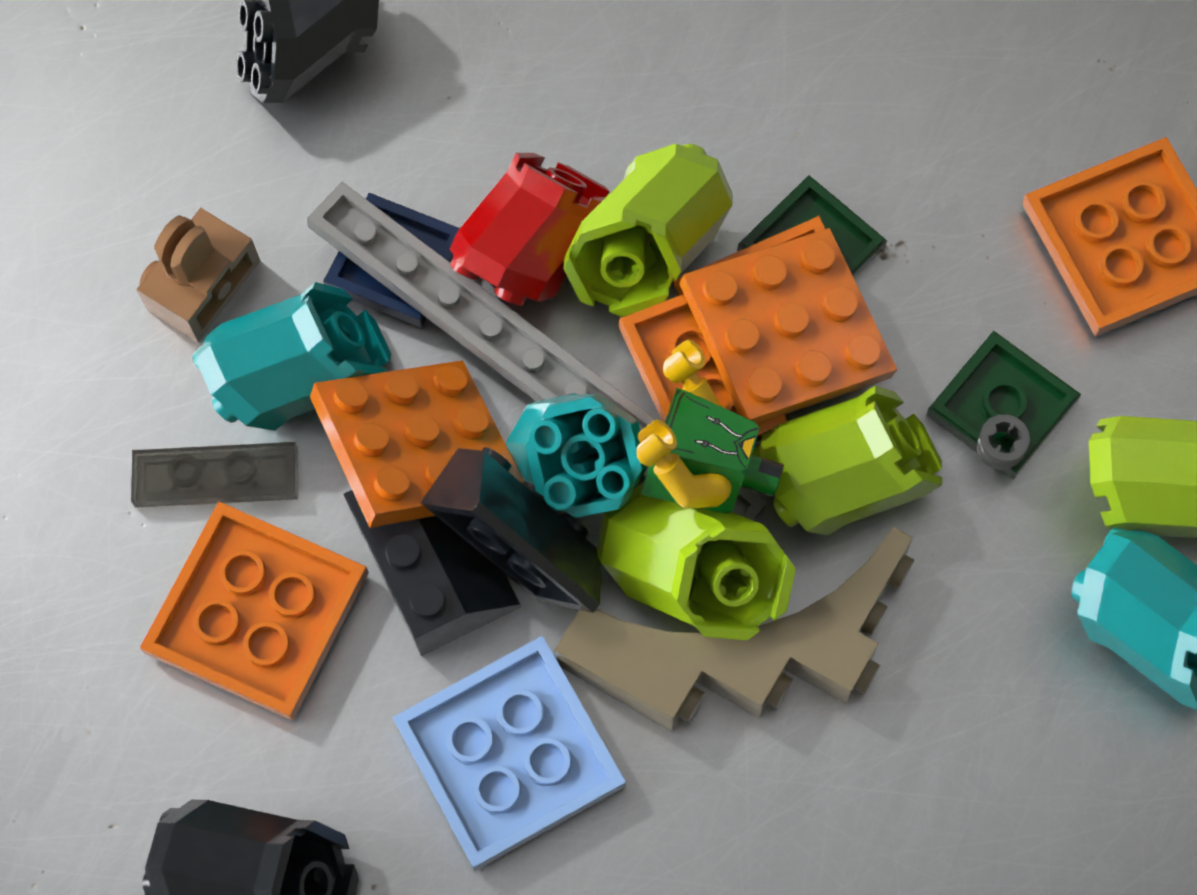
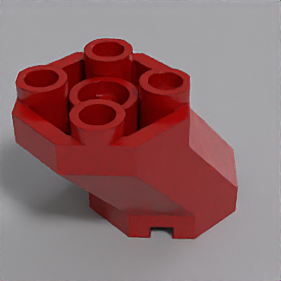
M515 153L505 175L460 227L449 249L454 255L450 267L455 272L474 280H478L481 277L496 286L494 293L498 297L518 306H523L526 298L538 302L555 298L563 279L567 276L563 269L565 254L581 222L610 192L604 185L558 162L555 168L549 167L546 169L541 167L545 157L535 153Z

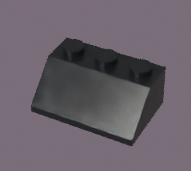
M484 447L481 451L458 448L420 503L537 601L594 613L600 605L601 562L598 558L597 547L586 539L589 534L588 530L575 519L564 514L559 516L546 503L544 496L536 492L533 484L526 481L521 483L508 472L512 467L510 462L496 451Z
M353 490L343 494L350 513L421 656L521 608V604L505 573L438 517L431 516L370 528Z

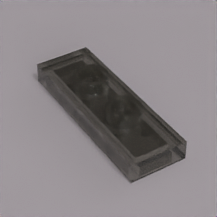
M296 442L132 450L131 503L135 508L216 504L218 501L222 503L298 499V447Z

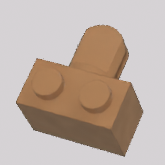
M200 207L191 220L178 215L164 227L154 245L159 261H153L146 267L140 278L139 287L136 290L149 312L199 342L259 264L260 258L252 238Z

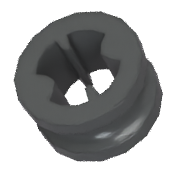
M1008 414L996 415L989 418L983 425L976 443L977 453L981 460L991 468L997 470L1011 469L1023 460L1030 443V435L1026 425L1017 417ZM996 432L1007 433L1005 439H1008L1010 436L1014 437L1015 442L1011 447L1010 453L999 452L1001 449L1000 445L996 449L991 446L990 443L993 442Z

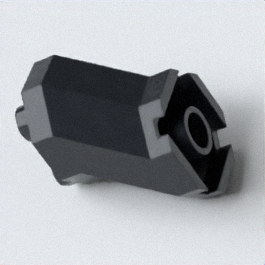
M242 0L239 5L238 18L240 28L244 31V50L239 51L237 54L236 72L238 80L240 82H249L251 94L262 103L285 102L345 52L364 53L368 44L361 39L362 37H373L377 30L379 0Z
M191 799L180 808H170L161 815L146 862L142 887L145 895H355L359 877L355 864H346L341 849H350L346 835L316 820H297L211 800Z

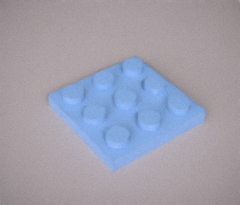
M543 636L392 717L474 871L626 787V781Z

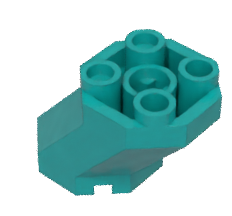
M314 282L298 296L220 324L206 336L202 346L194 352L192 358L196 367L201 371L207 387L213 396L212 404L215 411L225 421L234 423L240 420L248 427L276 431L290 418L315 409L310 399L314 383L386 372V368L382 367L389 362L391 351L376 320L365 309L356 315L347 306L353 298L344 289Z
M571 393L528 404L505 443L523 480L535 486L536 492L544 496L546 503L555 512H567L575 518L618 510L623 507L648 466L640 463L637 458V446L640 444L638 433L641 431L638 420L599 394L578 395Z
M1113 528L1107 534L1103 546L1086 569L1079 572L1074 579L1071 595L1073 600L1079 603L1077 615L1090 641L1111 649L1178 702L1197 710V565L1155 534L1140 529L1128 531L1122 528Z

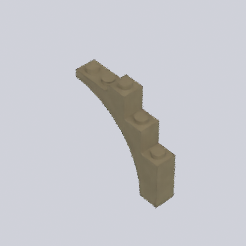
M892 527L870 559L839 588L797 613L758 626L760 632L749 640L703 637L701 633L667 632L625 622L598 609L594 613L579 610L554 650L555 658L561 668L671 732L680 718L689 722L696 713L705 696V692L698 689L700 685L760 718L767 704L777 708L783 700L793 681V678L786 675L787 671L842 703L847 704L854 690L862 694L866 693L881 666L872 660L879 643L863 635L862 631L871 636L873 635L888 606L880 602L889 584L899 589L915 560L907 556L913 537Z

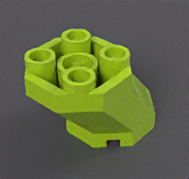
M676 143L635 157L634 161L629 164L625 171V179L581 222L565 254L563 269L580 302L595 307V301L609 305L610 313L625 317L666 300L671 283L673 281L676 282L678 276L714 240L733 205V192L718 159L706 155L705 150L695 144L679 145Z
M876 385L856 398L778 424L762 435L761 445L753 449L752 454L784 464L775 491L776 498L773 500L779 517L790 527L800 523L807 532L827 536L846 524L922 498L942 486V477L933 474L942 469V460L924 424L919 418L912 414L905 419L896 409L904 401L896 392Z
M1116 416L1100 419L1096 427L1102 432L1093 433L1089 439L1090 482L1095 498L1106 496L1111 508L1109 511L1100 512L1105 526L1110 530L1113 528H1122L1128 531L1140 529L1157 536L1197 538V421L1135 416Z
M644 483L634 489L623 507L618 510L604 512L597 546L598 558L628 597L691 624L699 630L703 637L749 640L760 632L758 625L769 617L775 621L787 612L796 568L763 524L734 512L721 513L703 508L685 509L675 502L642 495L640 493Z

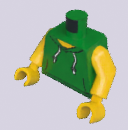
M686 340L673 349L672 355L665 360L663 365L665 376L674 383L682 382L684 387L682 389L676 388L665 422L656 419L638 433L640 444L637 446V458L640 463L649 467L640 494L675 502L685 509L703 508L721 513L733 511L741 486L774 496L784 464L752 454L759 432L758 425L754 421L729 411L719 403L706 378H699L696 374L705 365L703 351L694 341Z

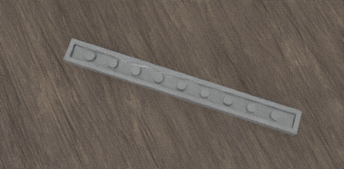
M341 181L308 216V228L535 401L571 393L578 395L599 394L637 419L640 430L656 420L655 417L475 281L455 272L450 267V262ZM649 467L640 479L642 483L645 481ZM741 486L733 511L731 512L755 521L764 510L767 502L750 489Z

